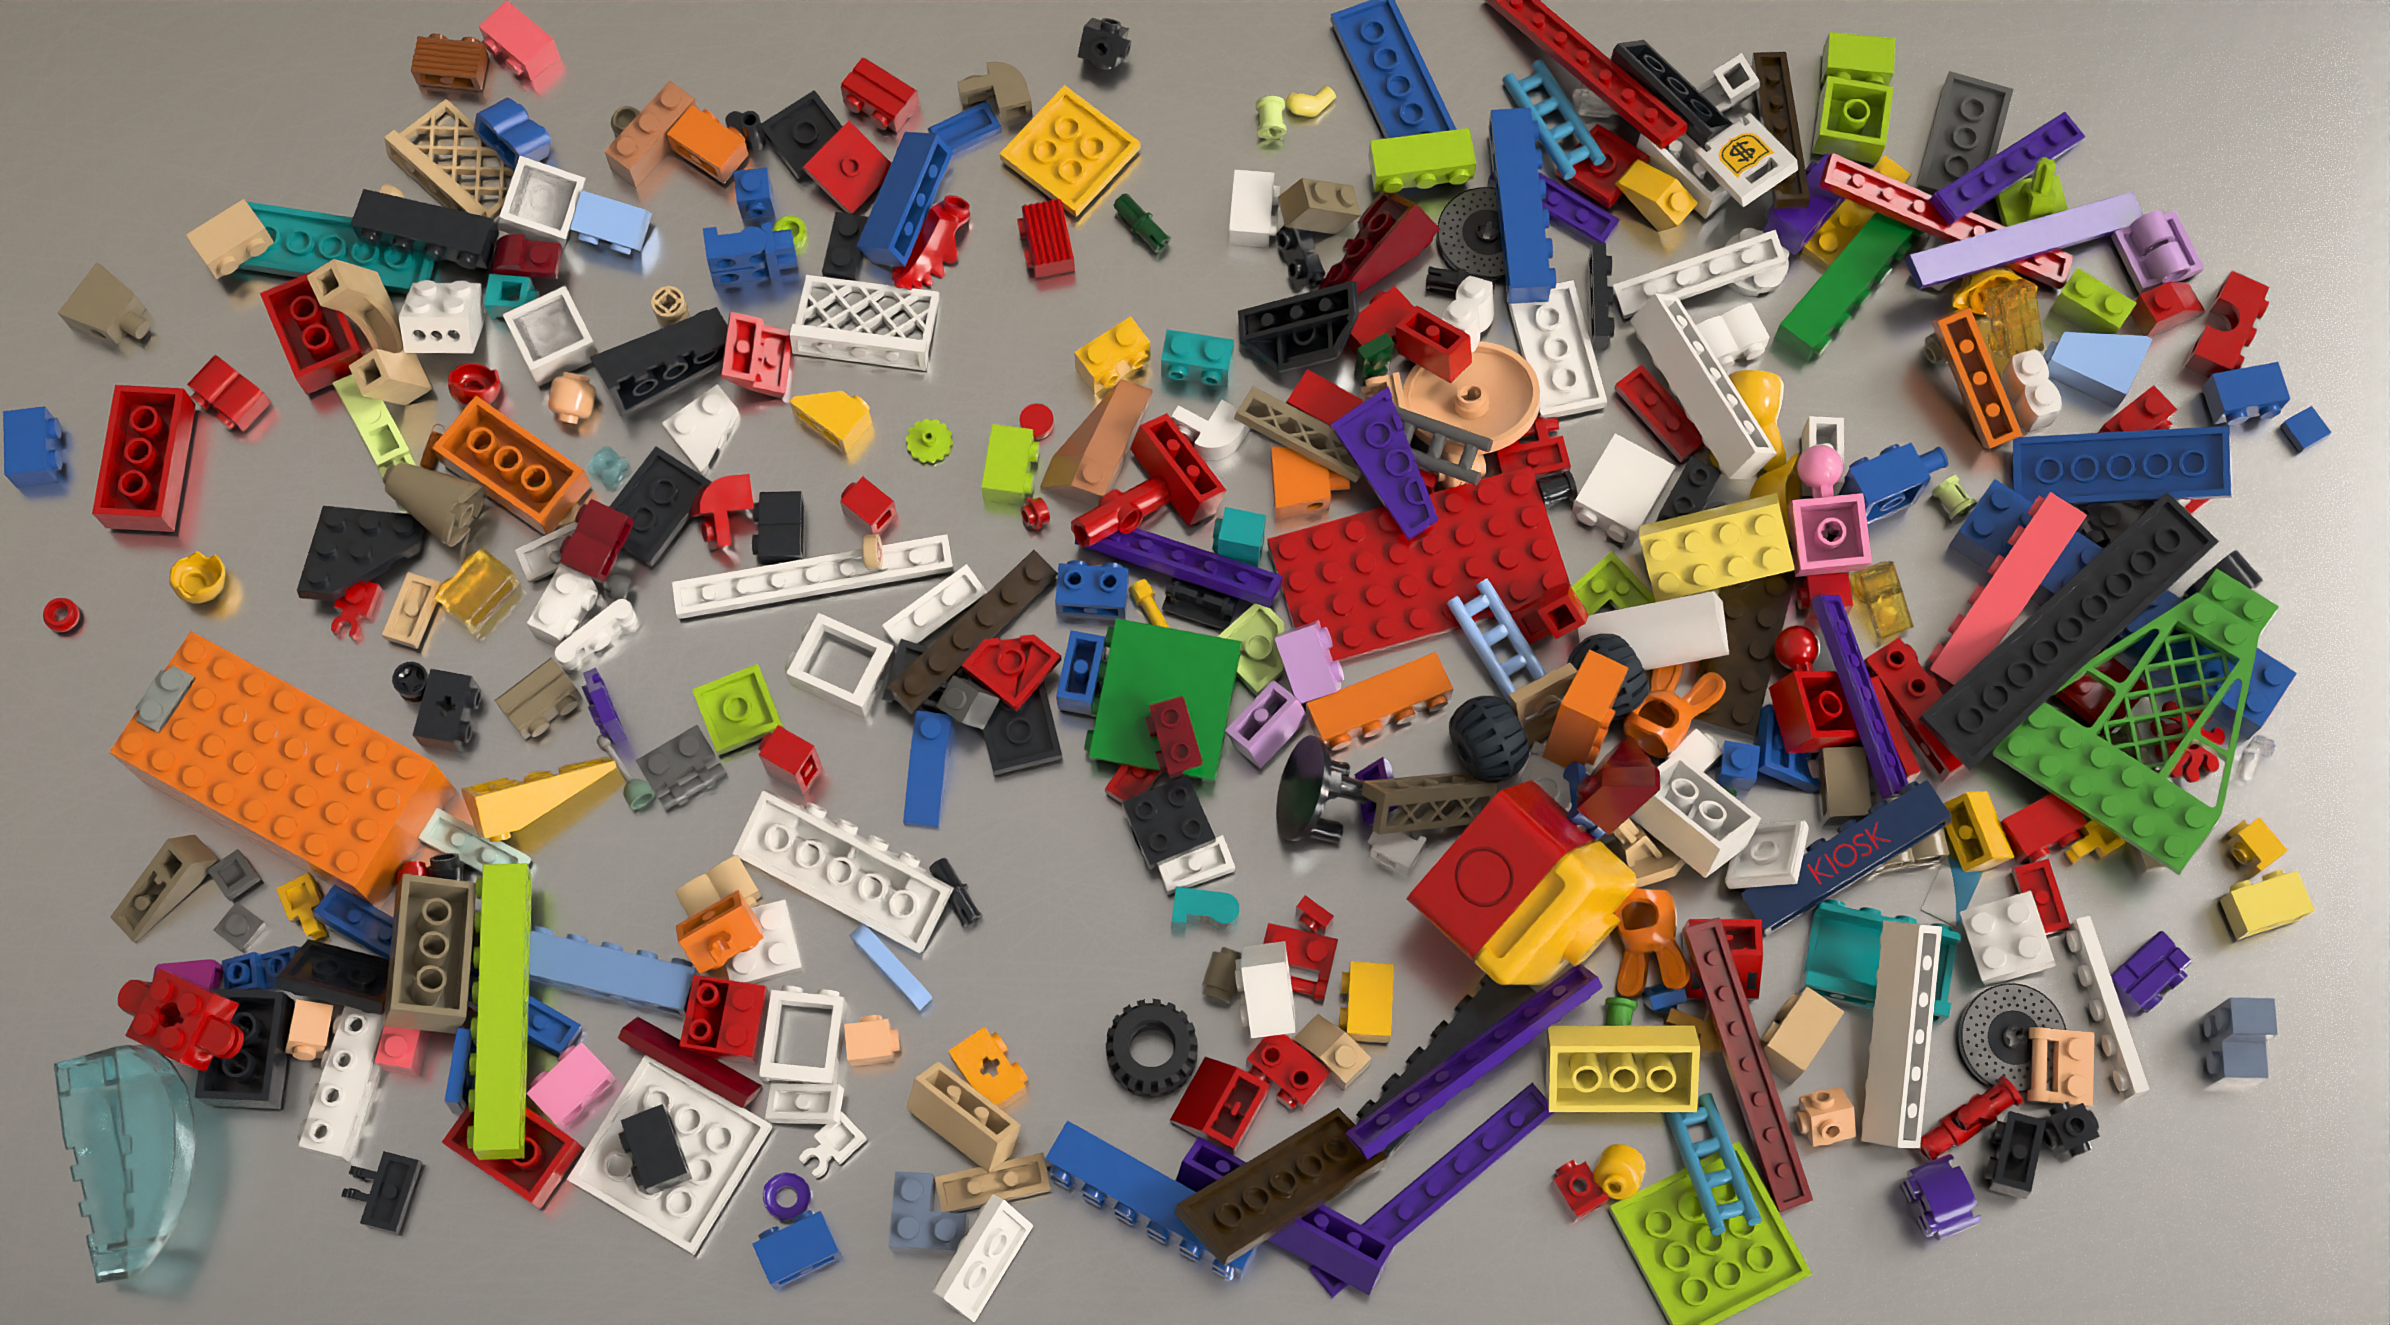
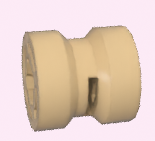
M665 286L655 291L651 299V305L657 322L662 328L690 317L684 294L678 288Z

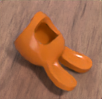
M1683 664L1653 669L1650 692L1641 706L1624 718L1623 727L1625 735L1632 736L1647 755L1656 758L1669 756L1683 741L1690 727L1691 720L1719 701L1724 694L1726 683L1718 673L1709 672L1704 674L1692 689L1681 698L1674 692L1683 672Z
M1635 888L1614 912L1621 920L1616 927L1625 947L1624 957L1617 978V991L1622 997L1627 999L1636 998L1644 992L1648 976L1649 954L1656 952L1664 985L1673 990H1681L1689 981L1690 966L1675 941L1677 911L1674 899L1667 890Z

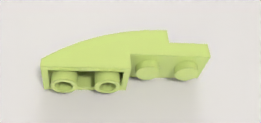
M352 374L333 382L332 384L382 479L391 465L396 466L400 462L416 466L384 402L362 396Z

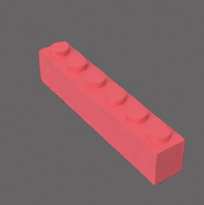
M2052 492L2048 494L2046 499L2040 495L2027 512L2033 516L2026 528L2020 525L2017 527L2007 542L2013 546L2007 556L2004 558L1998 555L1987 571L1993 576L1986 587L1978 584L1967 602L1973 605L1965 617L1960 613L1957 615L1947 630L1953 634L1947 644L1944 646L1938 643L1927 659L1933 663L1929 670L1951 685L1957 684L1999 645L2087 515Z

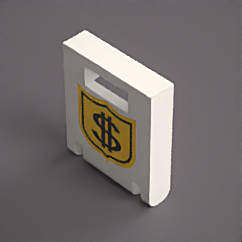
M1750 113L1743 117L1746 126L1737 121L1706 142L1705 149L1708 152H1705L1701 147L1694 150L1697 161L1742 207H1745L1798 170L1797 159ZM1770 161L1772 162L1773 169L1752 184L1746 179Z

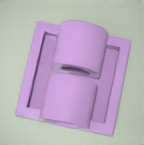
M2155 210L2146 213L2133 221L2130 226L2114 231L2111 236L2139 294L2169 281L2177 282L2198 275L2204 269L2176 211L2163 214L2161 210Z

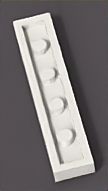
M1776 230L1614 284L1613 289L1623 318L1627 319L1634 316L1654 294L1676 295L1679 300H1683L1786 265V258Z
M2086 916L2075 919L2070 924V929L2066 932V941L2070 951L2076 953L2080 965L2077 969L2079 980L2084 987L2088 988L2091 997L2089 1002L2090 1012L2096 1022L2099 1021L2103 1033L2101 1036L2103 1050L2107 1056H2111L2115 1068L2113 1071L2114 1083L2120 1092L2123 1091L2125 1100L2139 1097L2150 1089L2091 917Z

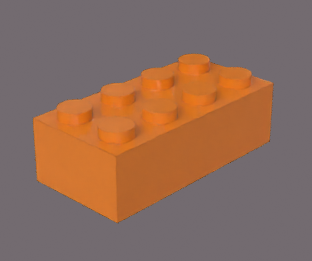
M478 396L472 399L432 447L439 461L463 479L477 482L485 489L486 495L544 535H548L556 529L559 522L566 517L574 504L580 500L591 486L584 469Z

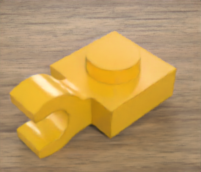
M2091 820L2081 830L2085 838L2070 846L2064 854L2074 864L2093 850L2096 851L2100 858H2103L2127 843V841L2094 820Z
M307 872L276 888L288 920L293 923L300 920L306 936H312L314 941L328 935L324 923L315 919L313 911L323 898L312 874Z

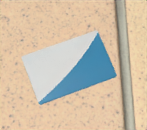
M1946 857L1941 864L1921 910L1958 927L1962 920L1960 912L1967 909L1982 873L1964 872L1960 862Z

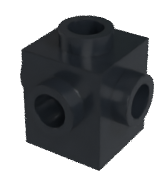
M1091 18L1084 25L1077 57L1093 61L1092 64L1101 69L1115 68L1123 59L1126 60L1128 58L1132 43L1131 40L1127 39L1129 28L1121 26V23L1114 19L1103 18L1099 20Z
M2068 1101L2048 1110L2051 1116L2045 1119L2043 1140L2047 1147L2052 1150L2055 1158L2068 1152L2071 1158L2092 1149L2090 1142L2100 1137L2097 1131L2099 1130V1124L2093 1112L2087 1110L2084 1103L2071 1107Z

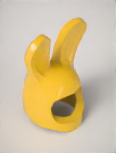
M1741 370L1730 373L1729 379L1777 452L1762 469L1769 472L1781 467L1786 463V451L1776 425L1783 398V382L1781 377L1774 373L1758 370ZM1710 450V460L1714 466L1719 468V462Z

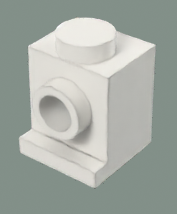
M1373 831L1368 841L1372 845L1370 857L1408 877L1425 847L1427 838L1420 835L1416 841L1412 838L1413 835L1409 831L1377 834Z

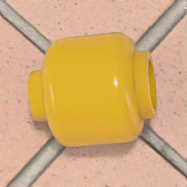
M1610 1145L1602 1151L1594 1169V1180L1602 1188L1603 1192H1606L1608 1197L1620 1200L1630 1198L1638 1192L1646 1172L1645 1161L1636 1149L1628 1145Z

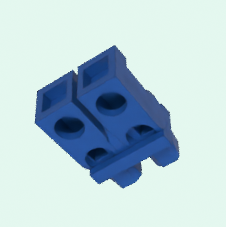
M771 222L761 223V228L751 226L739 233L718 235L716 227L703 228L706 257L714 287L758 281L767 278L769 275L771 280L781 279L780 269L798 267L791 229L773 231Z

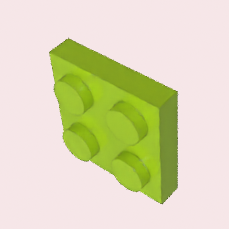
M758 664L692 689L718 756L764 738L768 732L773 733L778 725L783 727Z

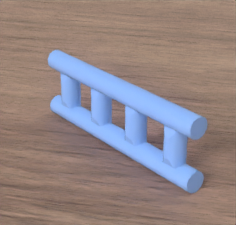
M1487 578L1476 585L1481 595L1464 605L1457 596L1448 601L1447 605L1510 705L1509 694L1516 691V688L1508 676L1525 666L1534 680L1547 675ZM1489 606L1499 625L1481 634L1471 617ZM1508 636L1518 654L1500 664L1490 646Z

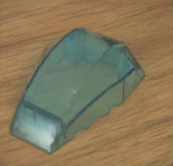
M123 1045L54 1064L64 1145L66 1150L73 1149L76 1165L70 1167L73 1182H81L85 1201H80L78 1206L81 1218L89 1217L92 1234L87 1235L86 1240L96 1284L138 1277L160 1253L181 1217L191 1189L196 1156L194 1111L187 1085L171 1060L151 1045Z

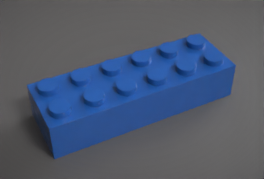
M1068 1120L1045 1158L1047 1170L1053 1182L1066 1189H1070L1071 1185L1077 1187L1084 1193L1082 1197L1088 1202L1100 1208L1103 1203L1114 1208L1113 1210L1116 1211L1114 1215L1120 1220L1134 1226L1136 1221L1146 1226L1148 1229L1147 1234L1163 1244H1166L1168 1239L1179 1245V1252L1195 1262H1199L1200 1258L1212 1264L1213 1268L1211 1270L1229 1281L1232 1280L1233 1276L1240 1280L1242 1279L1260 1244L1223 1266L1174 1214L1177 1204L1196 1192Z

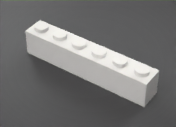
M1654 294L1630 320L1636 330L1637 338L1646 346L1653 357L1654 365L1663 373L1668 381L1669 389L1682 403L1687 418L1695 424L1702 435L1704 445L1712 451L1719 462L1721 472L1729 479L1750 480L1777 452L1676 295Z
M1883 920V929L1880 936L1879 968L1876 974L1877 989L1873 1008L1872 1039L1869 1045L1868 1078L1865 1083L1866 1098L1864 1115L1862 1117L1861 1141L1896 1148H1920L1942 927Z

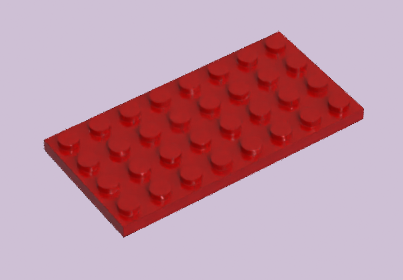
M1532 466L1481 479L1478 485L1467 483L1429 494L1438 521L1409 541L1385 506L1268 538L1267 545L1276 574L1282 575L1281 591L1293 629L1319 620L1321 628L1327 627L1332 639L1333 647L1329 648L1333 661L1338 660L1340 663L1461 629L1447 602L1458 596L1463 605L1481 595L1476 585L1487 578L1510 615L1513 611L1541 597L1545 590L1562 583L1570 584ZM1489 606L1471 617L1475 624L1496 619Z

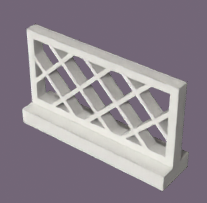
M806 275L795 324H792L790 332L792 353L926 371L929 361L928 351L940 294L937 291L914 288L907 290L906 288H896L891 285ZM812 287L825 288L831 294L816 302L811 296ZM850 292L860 293L864 299L850 307L843 297ZM884 296L893 297L897 303L885 311L876 302ZM918 300L930 302L929 308L918 315L909 306ZM837 301L844 311L830 318L823 308ZM870 305L878 315L863 322L856 313ZM904 310L911 319L897 327L889 317ZM815 313H818L825 321L817 327L804 325L805 319ZM849 317L858 325V327L851 331L840 330L837 327V324ZM884 321L892 330L885 335L873 334L870 329ZM916 325L924 333L922 340L909 339L903 334Z

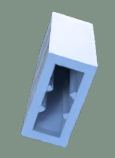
M2063 332L2057 343L2052 340L2050 341L2043 357L2047 361L2049 377L2118 408L2126 397L2153 339L2147 336Z

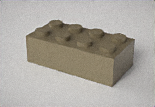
M411 874L402 875L395 894L383 1026L456 1034L457 1028L462 1027L467 1013L476 899L475 882Z

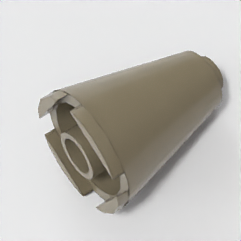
M400 462L396 466L391 465L383 477L385 492L438 540L450 547L458 544L470 530L466 524L471 516L474 518L478 517L485 498L486 491L477 482Z

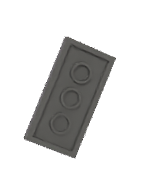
M1949 71L1916 189L1934 195V193L1997 154L2014 89Z

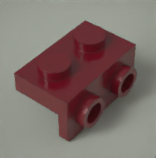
M1180 696L1149 705L1152 716L1145 717L1150 737L1158 736L1162 749L1155 751L1160 771L1168 770L1170 779L1184 775L1183 771L1202 766V757L1184 697Z

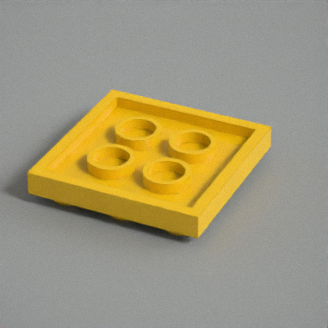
M1064 85L999 154L1001 161L1052 200L1061 199L1063 208L1077 217L1139 151L1140 142Z

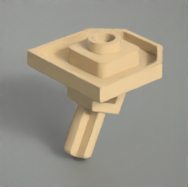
M1629 818L1613 831L1617 837V843L1606 846L1635 873L1637 878L1635 888L1674 877L1686 863L1652 834H1646L1638 823L1634 824Z

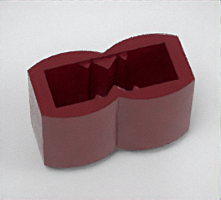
M591 499L588 504H583L577 512L575 522L578 524L572 536L568 535L562 542L560 562L604 583L616 562L619 551L631 532L635 520Z

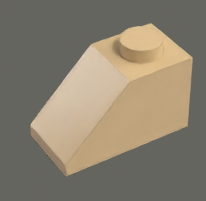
M1319 1014L1292 1039L1331 1071L1330 1079L1343 1091L1369 1067L1371 1057L1345 1031Z

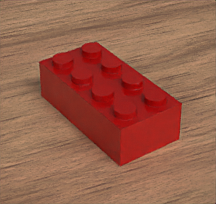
M115 385L92 514L105 528L174 532L196 404L184 388Z

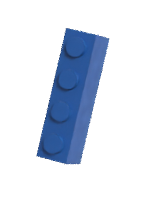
M904 133L857 243V247L873 264L906 266L923 226V220L926 219L953 154V151L938 134Z

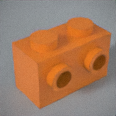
M693 105L686 110L667 133L673 151L723 184L726 183L749 155L745 137L740 131L731 126L726 128L719 123L717 117L706 109L701 111Z

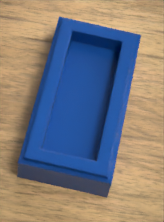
M987 100L927 128L928 133L938 134L953 151L952 155L1002 132V127Z

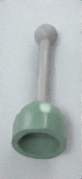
M599 735L597 738L598 746L604 748L610 758L615 761L616 767L627 782L624 786L623 795L629 807L636 810L646 806L655 797V792L650 784L641 779H633L610 745L611 738L608 735Z

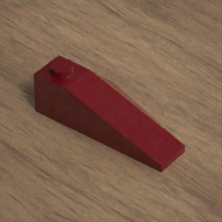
M1381 191L1357 222L1361 228L1354 240L1347 239L1343 249L1346 251V254L1342 261L1331 266L1324 278V283L1320 285L1319 289L1355 281L1357 282V294H1359L1417 256L1431 244L1433 237L1440 228L1416 203L1395 193Z

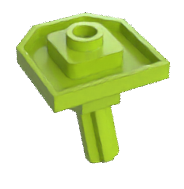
M2047 157L2040 158L2035 165L2033 178L2022 179L1995 197L2002 226L2009 227L2068 210L2059 175L2054 176L2056 162Z

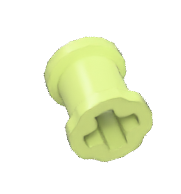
M1266 96L1256 101V110L1260 116L1257 135L1260 138L1273 140L1279 139L1286 134V125L1283 124L1282 111L1285 109L1283 98Z
M1957 475L1949 477L1932 491L1934 497H1939L1950 512L1948 517L1951 521L1962 517L1977 504L1975 498H1970L1961 487Z

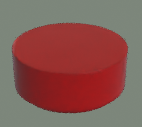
M1039 403L1030 404L1020 414V428L1033 429L1034 439H1043L1052 432L1054 418L1052 411L1047 406Z

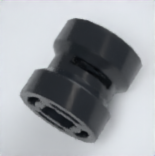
M413 661L405 662L395 669L392 683L396 691L408 704L421 705L429 674L420 663Z

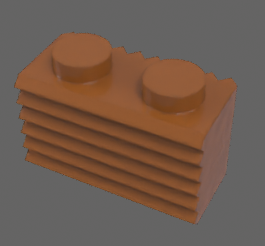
M436 33L430 34L429 37H417L411 73L418 85L482 91L489 58L484 43L473 37L452 40Z

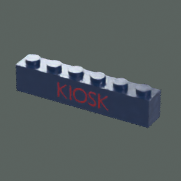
M1926 780L1921 784L1914 781L1906 785L1898 792L1900 797L1890 803L1886 800L1880 801L1867 811L1869 815L1859 822L1855 819L1849 820L1837 829L1839 834L1828 841L1825 838H1820L1806 848L1808 853L1803 855L1797 884L1745 888L1746 891L1741 893L1742 899L1755 919H1762V931L1766 936L1810 910L1819 902H1823L1949 825L1952 815L1929 781Z

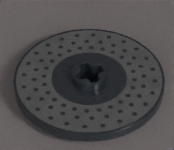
M1477 187L1466 190L1450 200L1441 212L1437 225L1440 228L1437 232V243L1440 252L1447 263L1456 271L1462 268L1467 270L1466 273L1496 276V280L1504 279L1495 188ZM1485 228L1491 229L1489 239L1483 238Z
M2005 983L1990 987L1971 1000L1961 1017L1958 1037L1963 1059L1971 1072L1991 1088L1998 1083L1997 1079L2004 1076L2015 1086L2018 1093L2027 1092V1090H2031L2032 1040L2029 1039V1028L2040 1027L2066 1030L2063 1017L2055 1004L2046 995L2032 987L2017 983ZM2016 1030V1037L2021 1041L2010 1046V1039L2006 1037V1033ZM2047 1041L2046 1083L2053 1078V1041Z

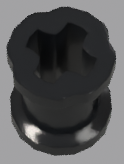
M1569 470L1564 471L1562 476L1545 481L1541 478L1536 480L1545 509L1549 508L1551 503L1568 498L1570 501H1574L1578 496L1575 480Z

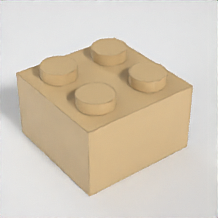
M1806 987L1800 995L1793 992L1775 1016V1018L1780 1020V1023L1778 1024L1773 1021L1760 1038L1770 1071L1792 1085L1805 1072L1844 1014V1011L1809 987Z

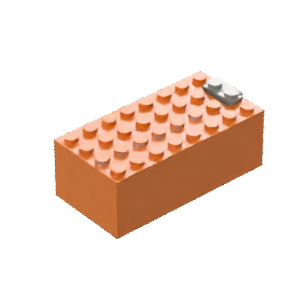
M190 631L165 670L161 669L135 707L136 713L109 751L110 754L141 781L332 886L335 884L379 910H381L397 884V870L404 868V863L411 862L423 842L418 837L436 808L444 810L456 792L454 786L433 761Z

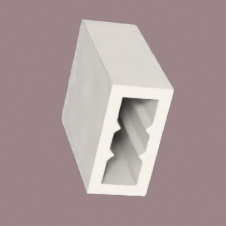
M1614 434L1577 496L1572 513L1576 514V517L1584 524L1589 526L1596 525L1607 531V534L1612 539L1632 545L1639 534V526L1645 524L1671 480L1676 466L1627 439Z

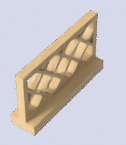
M447 99L401 133L393 130L384 137L388 157L445 208L493 218V220L501 214L506 199L503 196H507L509 187H504V176H513L515 171L505 167V163L498 156L497 152L489 148L479 138L474 130L475 124ZM447 112L455 119V127L436 126V120ZM417 134L430 135L429 145H414L410 139ZM435 135H454L453 146H434ZM459 135L474 136L478 140L477 147L458 146ZM434 154L453 155L452 166H438L433 162ZM458 155H477L476 167L457 166ZM482 156H497L501 160L500 167H481ZM456 175H476L475 186H460L456 182ZM480 176H500L499 187H480ZM479 195L499 196L498 203L487 210L479 203Z

